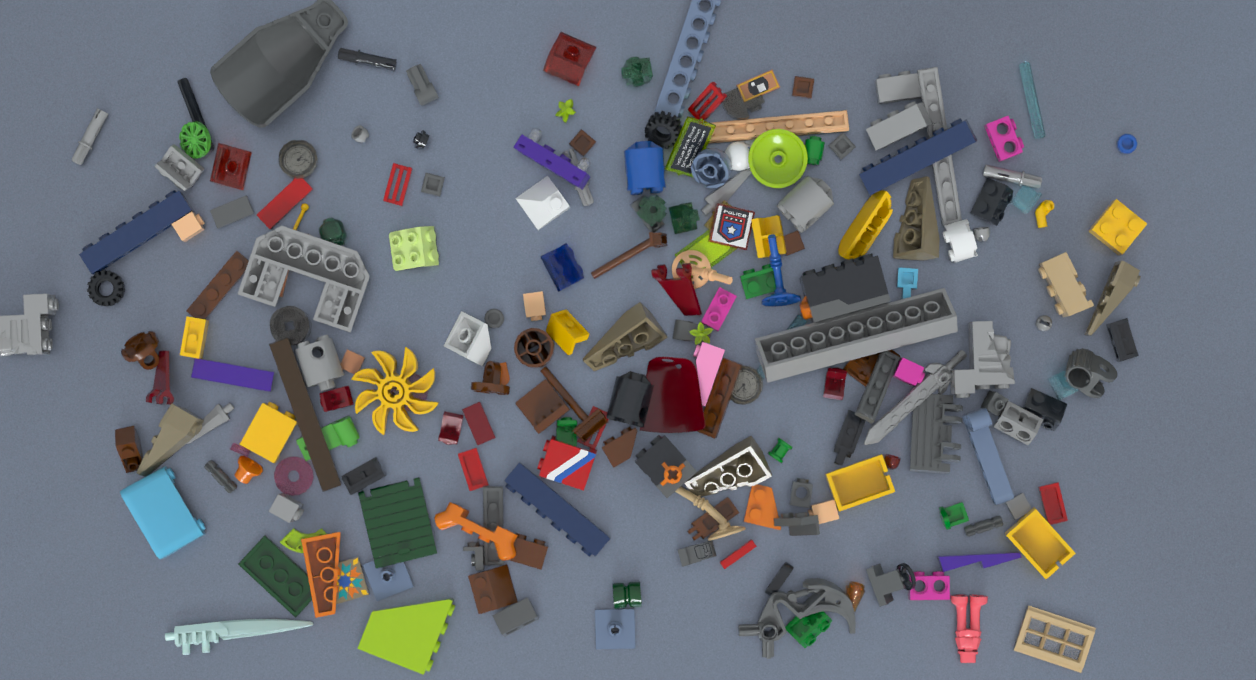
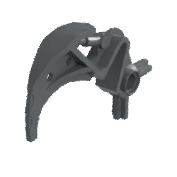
M820 578L805 579L803 587L807 589L796 592L790 590L787 593L779 591L771 594L757 624H739L738 635H758V638L762 640V657H767V659L774 657V641L779 640L787 633L777 607L778 603H783L800 620L805 616L821 611L838 613L846 618L849 625V633L855 634V613L852 606L853 603L848 595L830 581ZM814 592L803 604L796 603L798 597ZM766 627H772L770 631H764Z

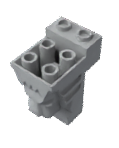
M51 294L23 295L24 315L0 316V355L9 356L25 353L27 355H49L50 350L53 348L52 339L49 338L52 322L51 319H48V315H56V310L59 309L58 299H55V295Z
M992 321L969 322L970 370L950 371L951 394H956V398H969L971 393H975V389H990V385H995V389L1010 388L1009 384H1015L1013 367H1010L1011 356L1009 352L1011 340L1007 339L1006 336L994 334Z

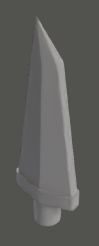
M751 170L741 171L723 186L704 198L707 204L701 211L705 215L712 209L717 213L719 206H723L752 173Z
M230 402L223 408L220 404L216 405L202 419L204 422L202 423L201 431L186 444L195 441L222 423L230 420L227 414L235 409Z

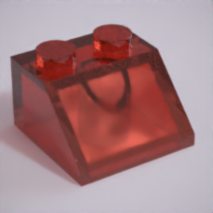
M560 32L549 52L543 71L579 86L597 47Z

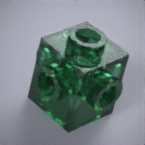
M631 57L626 60L621 68L622 78L626 80V85L638 87L644 85V83H650L653 77L650 58Z
M652 195L649 197L645 196L638 204L640 208L635 214L647 224L653 226L656 221L660 223L666 216L665 210L667 208L664 206L666 202L658 195L655 197ZM651 206L655 207V211L653 213L650 212Z
M692 202L668 207L674 234L698 229L696 221L700 220L697 209L693 210Z

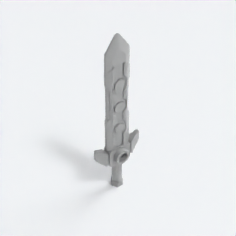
M960 350L946 365L938 362L927 365L924 370L930 372V374L869 429L864 444H874L882 440L936 389H938V394L942 395L947 390L951 381L950 371L967 357L966 353Z

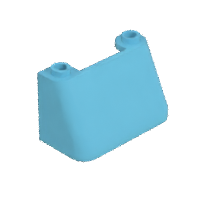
M166 466L120 491L125 504L159 559L168 557L206 534L204 532L206 529L201 519L197 520L192 516L174 485V479L176 478L171 468L167 469Z

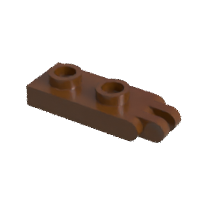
M728 497L714 506L727 519V522L739 514V511ZM706 512L691 523L693 527L687 532L689 534L695 530L698 532L692 537L694 541L700 536L704 539L717 530L720 524Z

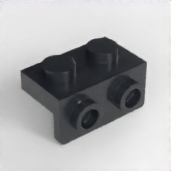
M987 178L971 210V214L997 226L1004 217L1007 205L1012 201L1014 191L1005 184Z
M1031 388L1023 409L1042 418L1041 426L1045 429L1055 431L1062 421L1067 403Z

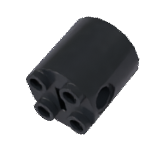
M631 371L624 375L616 376L606 418L644 428L654 385L649 382L645 375Z

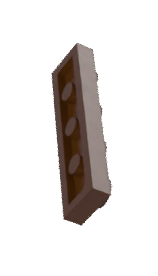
M236 251L186 311L194 318L206 320L243 276L249 260Z
M727 358L722 359L703 412L705 428L697 432L714 439L717 438L743 364Z

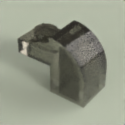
M738 88L726 92L727 97L721 102L727 115L736 120L749 119L750 116L747 111L750 110L751 113L762 109L761 105L765 103L762 95L743 102Z

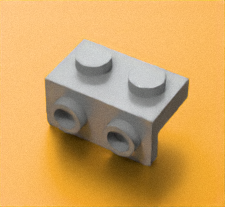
M175 144L168 149L162 160L155 165L160 174L168 177L177 188L184 191L194 185L204 170L201 165Z

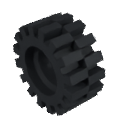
M661 111V114L655 112V115L652 114L647 122L644 132L646 133L645 138H648V141L662 148L665 146V149H669V146L671 148L678 143L682 132L680 119L676 121L677 116L671 117L670 112L665 115V111ZM656 127H665L670 131V134H663Z
M111 271L96 272L94 276H91V280L87 284L89 285L87 292H89L88 296L94 303L108 307L120 302V299L124 296L123 292H125L123 286L125 284L120 276ZM103 281H109L113 285V292L109 296H103L99 292V285Z

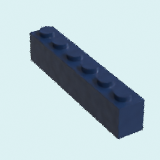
M959 118L950 123L952 127L946 130L942 127L932 132L934 136L928 139L924 136L915 141L916 145L910 148L906 145L898 149L897 155L891 157L888 154L879 159L881 163L875 166L871 163L863 167V172L859 175L869 195L977 142V138L968 120L962 121Z
M171 191L162 202L156 201L149 206V210L144 213L142 211L132 216L133 220L129 223L123 222L116 226L115 232L111 234L109 232L98 238L100 241L96 244L90 243L83 247V252L79 255L90 273L95 275L96 272L103 271L172 227V224L190 212H194L181 191Z
M519 462L504 480L507 483L505 485L507 489L512 493L517 491L521 494L522 497L520 499L528 506L533 504L537 508L535 511L544 519L546 516L551 519V525L559 532L563 529L567 533L566 538L574 544L578 542L582 545L581 550L589 557L591 555L596 557L610 540L606 533L522 463Z

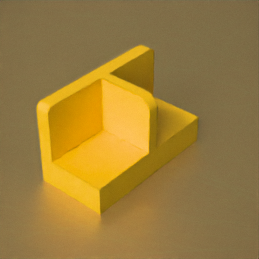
M780 216L751 219L758 258H767L771 255L768 236L771 234L776 235L778 253L780 255L786 254Z
M567 309L551 314L546 332L567 355H571L576 343L588 340L589 332Z
M186 316L180 356L203 359L209 320Z

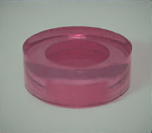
M232 443L230 450L246 457L249 456V449Z

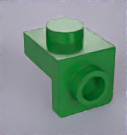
M563 417L561 420H557L556 440L577 447V436L572 431L577 426V420H572L571 417Z

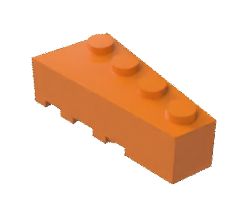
M341 532L301 539L315 618L333 615L336 611Z

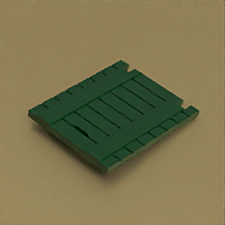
M419 477L413 479L415 486L409 487V483L406 480L370 489V497H366L364 491L358 492L376 569L438 554Z

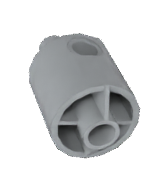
M806 176L778 202L777 207L787 220L790 219L794 227L802 233L834 205L832 190L822 179Z
M328 335L318 337L311 344L309 341L299 343L294 351L306 387L319 385L320 391L336 387L334 379L344 376V372L333 339L329 338ZM313 349H317L320 351V358H316L312 355Z

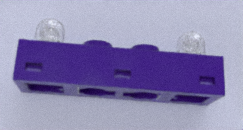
M532 129L528 137L521 134L513 148L581 190L584 189L590 179V176L586 173L591 165L588 158H581L578 164L574 166L570 163V158L563 154L559 157L554 154L555 150L545 144L543 147L538 144L542 136L540 129Z

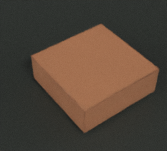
M347 349L341 361L342 369L352 374L360 371L365 357Z

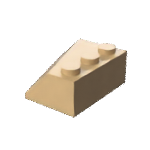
M1067 252L1039 264L1040 268L1038 271L1042 279H1046L1049 285L1046 288L1050 297L1054 296L1057 304L1054 306L1059 315L1062 314L1063 318L1094 306L1092 300L1087 301L1085 298L1086 289L1080 281L1077 282L1078 274Z

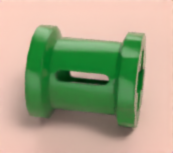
M778 437L777 444L767 454L782 464L783 457L793 447Z

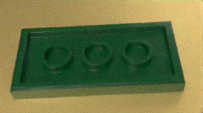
M266 535L238 563L243 570L295 618L312 601L307 573Z

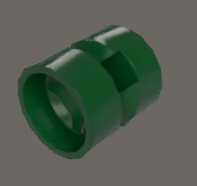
M640 581L629 582L628 586L624 583H612L614 609L625 608L627 604L630 607H642Z

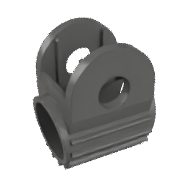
M1082 348L1077 349L1075 352L1072 351V355H1069L1065 377L1066 381L1073 388L1079 389L1089 397L1101 398L1105 390L1103 383L1099 380L1101 379L1108 383L1113 382L1117 378V371L1104 358L1095 355L1089 349Z

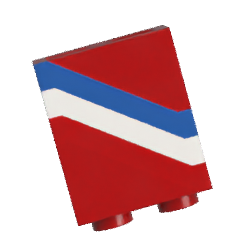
M552 435L551 440H546L543 451H546L545 458L540 459L537 469L541 470L539 476L584 491L597 450L590 448L588 451L555 440L556 436Z

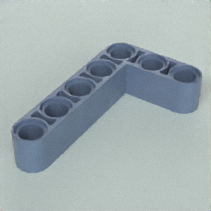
M980 408L963 414L962 418L995 506L1013 500L1014 495L989 429L992 421L987 409Z

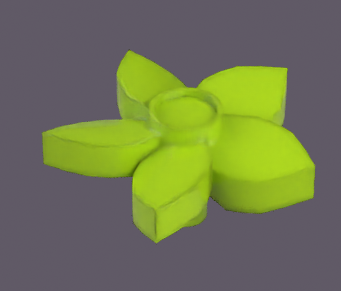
M569 99L565 103L559 101L558 106L561 110L555 116H562L563 121L567 122L568 116L576 113L572 109L573 100Z
M699 322L698 330L693 329L689 332L696 336L695 345H697L702 340L705 343H710V338L707 335L713 329H704V325Z

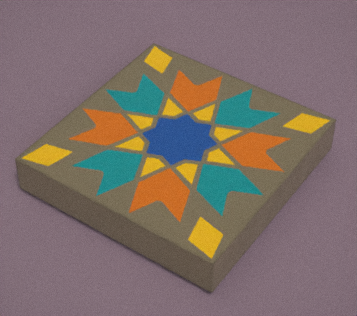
M359 557L338 562L336 604L370 595Z

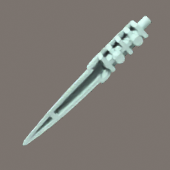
M244 619L175 626L174 632L165 633V640H175L177 647L182 645L183 655L190 654V644L199 645V643H202V653L210 652V642L219 643V637L223 640L266 635L309 627L313 625V622L287 619Z

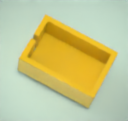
M882 454L825 473L837 511L840 512L895 492L890 475L884 476L883 474L888 469Z
M1035 507L1005 532L1006 536L1045 579L1049 578L1059 569L1055 562L1059 560L1063 565L1076 554Z

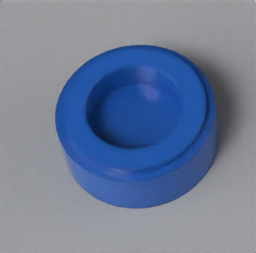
M1131 134L1120 136L1116 143L1117 149L1123 154L1132 153L1137 147L1136 138Z

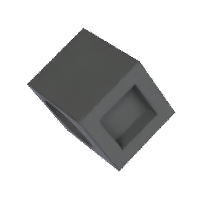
M797 478V482L792 481L789 505L810 508L813 484H809L808 479ZM804 487L807 493L804 498L796 496L797 488Z

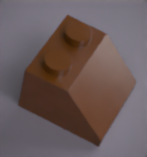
M507 564L468 576L478 614L518 602Z

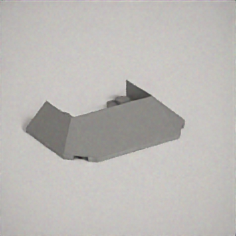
M280 226L256 238L238 295L276 307L288 270L325 282V286L313 320L351 333L370 277L358 252L284 226Z

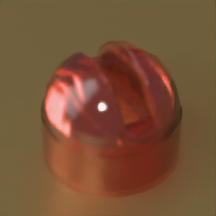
M886 454L884 458L885 464L890 470L896 469L901 458Z

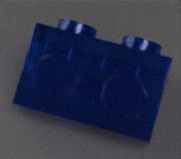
M567 243L541 256L558 292L584 279L583 270L577 264L574 252Z

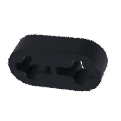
M785 562L766 588L765 593L771 596V594L778 592L794 567Z

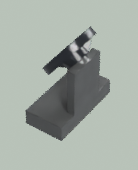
M880 563L866 569L880 607L894 600L892 592L901 589L911 590L916 586L914 572L906 563L897 565L896 570L885 574Z

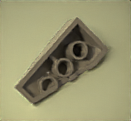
M930 177L912 179L905 200L906 210L904 216L901 215L899 220L902 222L900 230L894 237L893 258L921 261L939 258L940 238Z
M1122 260L1115 262L1085 335L1091 336L1133 287H1137L1141 278L1139 276L1140 270Z
M639 302L617 320L586 354L583 362L593 371L616 363L617 359L628 355L629 358L634 356L636 351L644 348L646 351L665 340L667 335L653 314Z
M171 404L160 421L159 427H161L159 434L152 438V449L145 453L136 473L145 477L151 474L201 431L204 420L186 408Z
M749 436L703 467L684 484L693 494L707 496L727 489L736 490L737 487L746 485L749 487L755 486L770 478L772 473L763 451L754 438Z

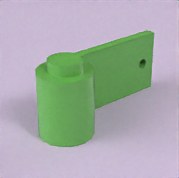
M350 416L343 417L321 428L329 450L340 445L351 447L357 444V439L360 438ZM302 436L296 439V442L305 461H308L311 458L308 450H305L307 447Z

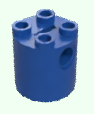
M651 141L635 142L624 151L625 172L628 181L627 191H630L631 195H641L643 191L650 190V194L662 193L663 189L666 188L663 148Z

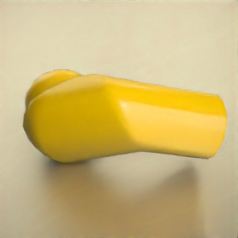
M1044 200L1035 210L1038 228L1048 227L1046 216L1054 209L1053 201Z

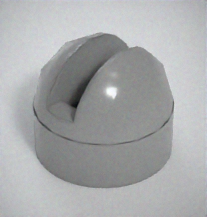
M359 125L354 128L351 137L355 141L363 143L369 137V133L366 128Z
M974 228L975 238L978 241L988 240L990 228Z
M1045 315L1038 317L1036 327L1040 331H1048L1052 327L1051 318ZM1040 320L1048 322L1049 326L1041 324Z

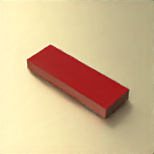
M302 177L295 178L257 216L271 230L313 188Z

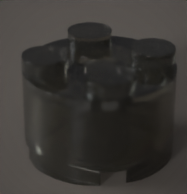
M282 307L276 310L270 319V331L276 341L288 337L291 346H297L299 343L304 342L311 333L312 322L310 317L304 310L298 307ZM294 321V330L290 329L288 331V326L286 324L288 322L292 323Z

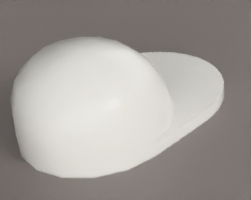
M755 139L735 141L728 145L725 153L730 158L732 170L742 171L750 168L748 162L749 150Z

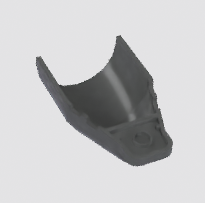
M317 0L309 7L256 27L211 67L210 74L221 95L240 116L259 128L266 127L310 88L314 77L321 68L337 36L347 27V17L332 0Z

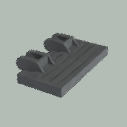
M931 394L912 411L910 471L949 474L950 464L941 462L961 461V456L943 454V449H961V444L951 443L952 425H943V423H962L961 417L944 416L945 411H963L962 405L953 404V395Z

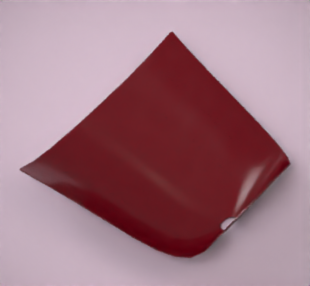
M656 357L650 360L646 378L654 385L644 428L640 427V431L683 433L704 429L705 420L699 379L692 361L673 357ZM662 359H670L673 362L663 361Z

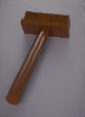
M649 232L650 238L592 271L593 278L596 279L648 247L660 248L668 246L667 234Z
M547 367L540 371L582 420V423L572 431L583 442L587 441L591 435L595 434L604 424L609 422L599 408L588 417Z

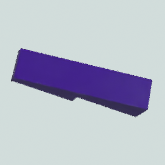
M194 358L191 378L271 392L274 372L198 358Z
M1020 552L937 556L942 572L979 561L981 568H987L1022 558Z

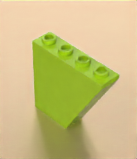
M448 598L373 610L357 649L423 675L426 671L430 672L434 660H431L433 652H438L441 644L438 641L440 634H445L448 623H445L448 615L452 616L456 606L452 604L454 599Z

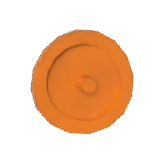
M240 456L238 458L239 467L234 475L240 482L248 484L254 476H259L263 472V468L254 460L246 456Z

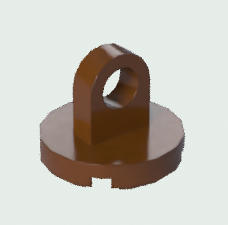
M148 331L147 334L144 332L138 333L125 343V349L121 350V354L128 362L138 361L144 369H154L159 363V357L155 352L159 339L152 331ZM153 356V360L150 363H144L145 357Z
M488 361L484 368L483 382H471V390L486 394L508 395L510 393V386L499 384L501 375L499 362Z

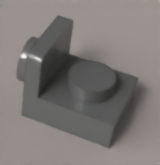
M989 390L980 408H986L989 413L1000 417L1009 399L995 391Z
M468 542L467 546L463 547V551H475V554L471 555L472 566H475L476 571L484 570V546H479V542Z

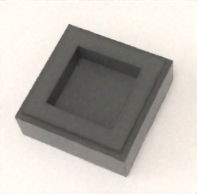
M844 133L828 145L840 160L856 148Z
M425 173L421 192L440 197L445 177Z

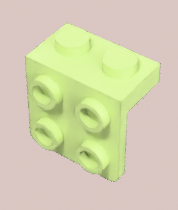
M422 226L390 232L389 240L395 271L439 265L434 226Z

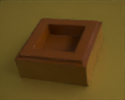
M795 76L792 96L811 99L814 79Z
M581 129L569 145L584 157L596 141Z
M798 230L784 236L786 256L805 249Z

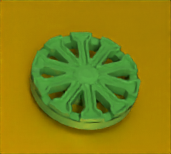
M197 121L188 122L183 125L179 135L182 150L192 158H202L207 155L211 147V137L205 125Z

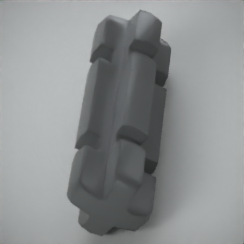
M213 460L205 464L204 468L212 473L211 475L221 486L225 487L224 489L228 493H232L237 488V485L230 481V478L220 467L217 468V464Z
M996 516L991 520L986 519L974 523L973 526H965L964 530L966 535L970 537L975 535V533L979 534L991 530L993 527L1003 526V521L1000 516Z

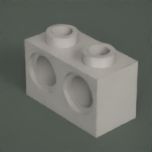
M1008 401L1000 417H998L994 428L1029 446L1037 435L1043 419Z
M281 493L277 495L269 512L291 523L300 519L304 512L301 509L304 504Z

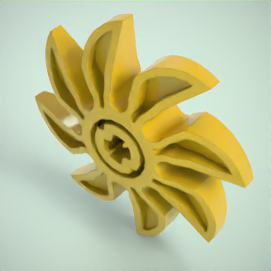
M405 347L403 367L400 375L396 372L397 360L393 355L381 350L372 351L371 353L386 373V378L375 368H365L353 375L351 380L369 382L378 386V390L366 389L359 394L355 402L356 414L371 402L379 399L381 405L373 411L372 421L375 428L381 434L385 435L390 407L394 410L393 422L404 431H418L419 429L408 416L404 405H407L414 414H426L437 407L439 402L414 398L412 392L424 393L432 387L435 381V369H431L422 378L411 383L409 377L418 370V360L411 349ZM397 387L396 390H399V393L393 395L394 392H391V389Z

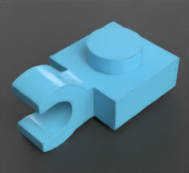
M898 268L897 288H902L901 299L911 297V289H917L918 269Z

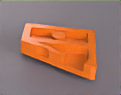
M759 484L751 486L743 522L781 530V526H774V518H779L772 488Z

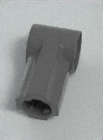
M421 64L406 70L421 106L439 98Z

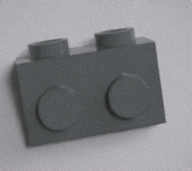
M807 512L795 513V516H793V513H782L780 518H774V526H789L790 536L820 534L818 515H807Z

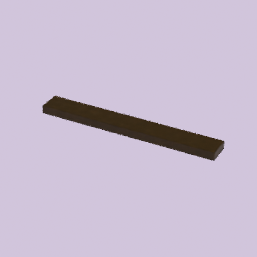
M287 337L270 343V349L321 489L324 492L341 486L289 339Z

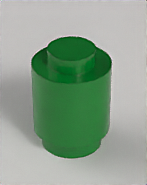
M810 136V139L805 140L808 156L807 164L819 166V162L822 161L825 142L821 141V137Z

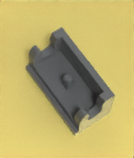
M528 597L492 615L504 637L539 619Z

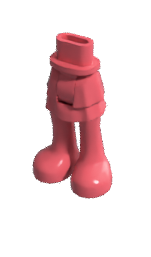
M951 595V603L956 606L957 630L955 631L957 637L955 641L959 649L957 653L960 654V663H976V654H978L977 650L981 642L980 610L981 606L987 604L988 596L969 595L970 628H966L968 595Z

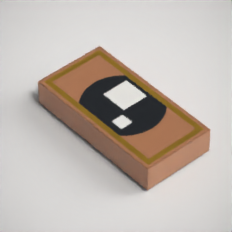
M770 70L737 84L736 87L743 103H747L779 89L780 85L773 70Z

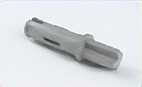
M97 108L82 140L78 141L79 146L72 157L73 162L79 165L83 163L89 149L92 150L91 146L108 113Z
M574 148L569 149V154L567 150L562 152L563 155L571 159V164L581 169ZM587 182L583 190L578 187L574 188L578 191L583 206L594 203L588 187L589 182Z
M986 164L984 167L983 176L1017 183L1019 186L1025 185L1040 188L1042 184L1041 177L1026 174L1025 171L1021 173Z

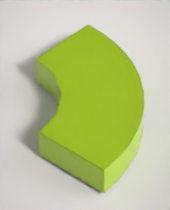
M293 528L280 543L292 551L303 553L301 539L327 533L322 528L310 534L302 533Z

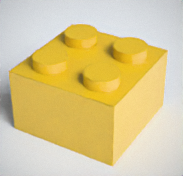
M1115 199L1089 229V232L1120 256L1124 254L1147 223L1119 200Z

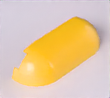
M880 190L865 202L840 241L838 248L840 256L849 260L861 257L867 253L893 211L891 209V196L887 191Z

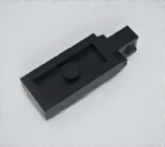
M847 411L833 452L837 453L834 463L841 466L844 463L845 457L850 458L854 453L866 421L856 416L854 411Z

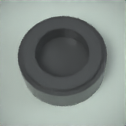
M490 309L486 312L484 320L488 327L499 328L504 323V315L498 309Z

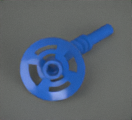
M771 234L768 236L771 253L769 259L774 272L776 290H774V294L767 296L761 301L762 305L786 306L801 301V297L793 293H787L786 289H784L781 272L782 259L778 253L776 235Z

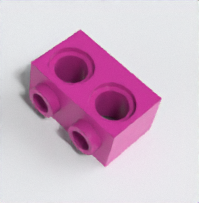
M1009 116L984 126L998 162L1023 152L1024 144L1020 137L1017 138L1014 131L1017 130L1016 124ZM998 124H1003L1006 127L1005 134L998 133ZM1006 142L1013 144V152H1007L1004 149Z
M719 287L701 323L718 332L737 296Z
M902 357L898 362L893 377L911 386H916V384H921L925 376L923 372L924 367Z
M922 571L914 572L916 581L922 580L924 588L921 591H916L915 589L908 590L909 600H950L949 575H944L942 571H933V575H925V572ZM937 580H942L944 583V587L940 591L934 589V583Z

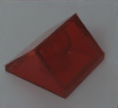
M218 143L210 182L243 190L252 152Z

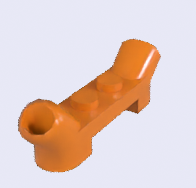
M449 502L446 510L437 513L434 517L436 526L441 530L459 524L463 526L461 530L471 535L475 532L479 534V539L487 543L490 540L493 541L498 557L502 561L510 560L517 554L514 547L517 534L500 526H497L495 532L467 519L469 510L455 503Z

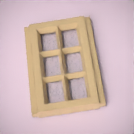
M1028 605L1014 651L1082 673L1096 628Z

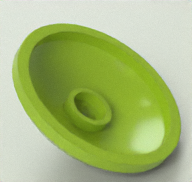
M772 129L762 133L751 145L748 156L749 167L754 177L760 183L771 188H785L796 183L804 174L808 161L807 151L801 139L794 133L784 129ZM780 155L782 161L780 163L775 162V156Z

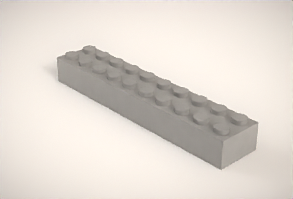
M945 288L755 338L756 352L768 383L958 332L957 315Z

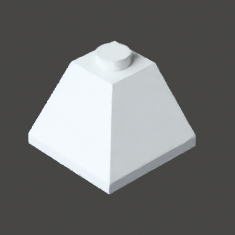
M548 176L516 198L538 230L570 208Z
M461 311L444 347L483 366L491 350L488 325Z

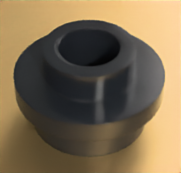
M422 130L421 133H416L413 139V143H415L414 148L424 149L429 139L426 131Z

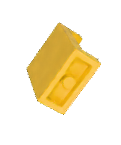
M269 401L268 404H261L240 445L272 463H277L281 451L298 423L295 420L294 414L288 411L284 414L278 410L279 406Z

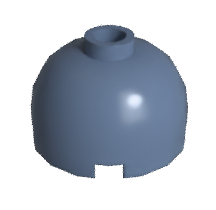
M717 148L702 150L694 158L691 165L692 175L699 184L702 182L707 185V188L723 186L730 177L732 169L728 155Z

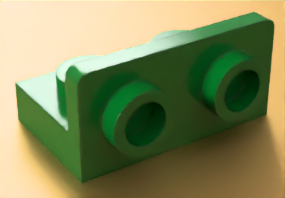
M770 264L762 266L763 270L755 272V269L743 271L744 275L740 276L746 299L768 294L776 290L774 272Z
M824 611L805 616L801 620L796 616L785 628L799 644L806 648L816 641V637L821 632H825L830 627L832 619Z

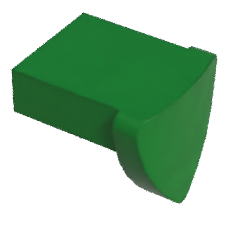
M963 502L945 508L943 506L939 507V514L946 530L969 521Z

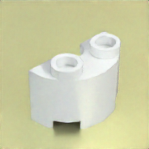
M967 219L944 225L945 231L943 236L945 242H949L951 250H948L951 262L954 261L955 263L978 256L973 231H970Z

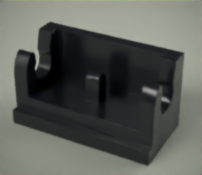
M1128 318L1106 324L1117 362L1139 356Z
M377 457L342 475V480L349 494L353 495L387 475Z

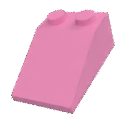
M704 342L701 343V346H696L693 357H696L695 366L699 379L702 406H706L725 351Z

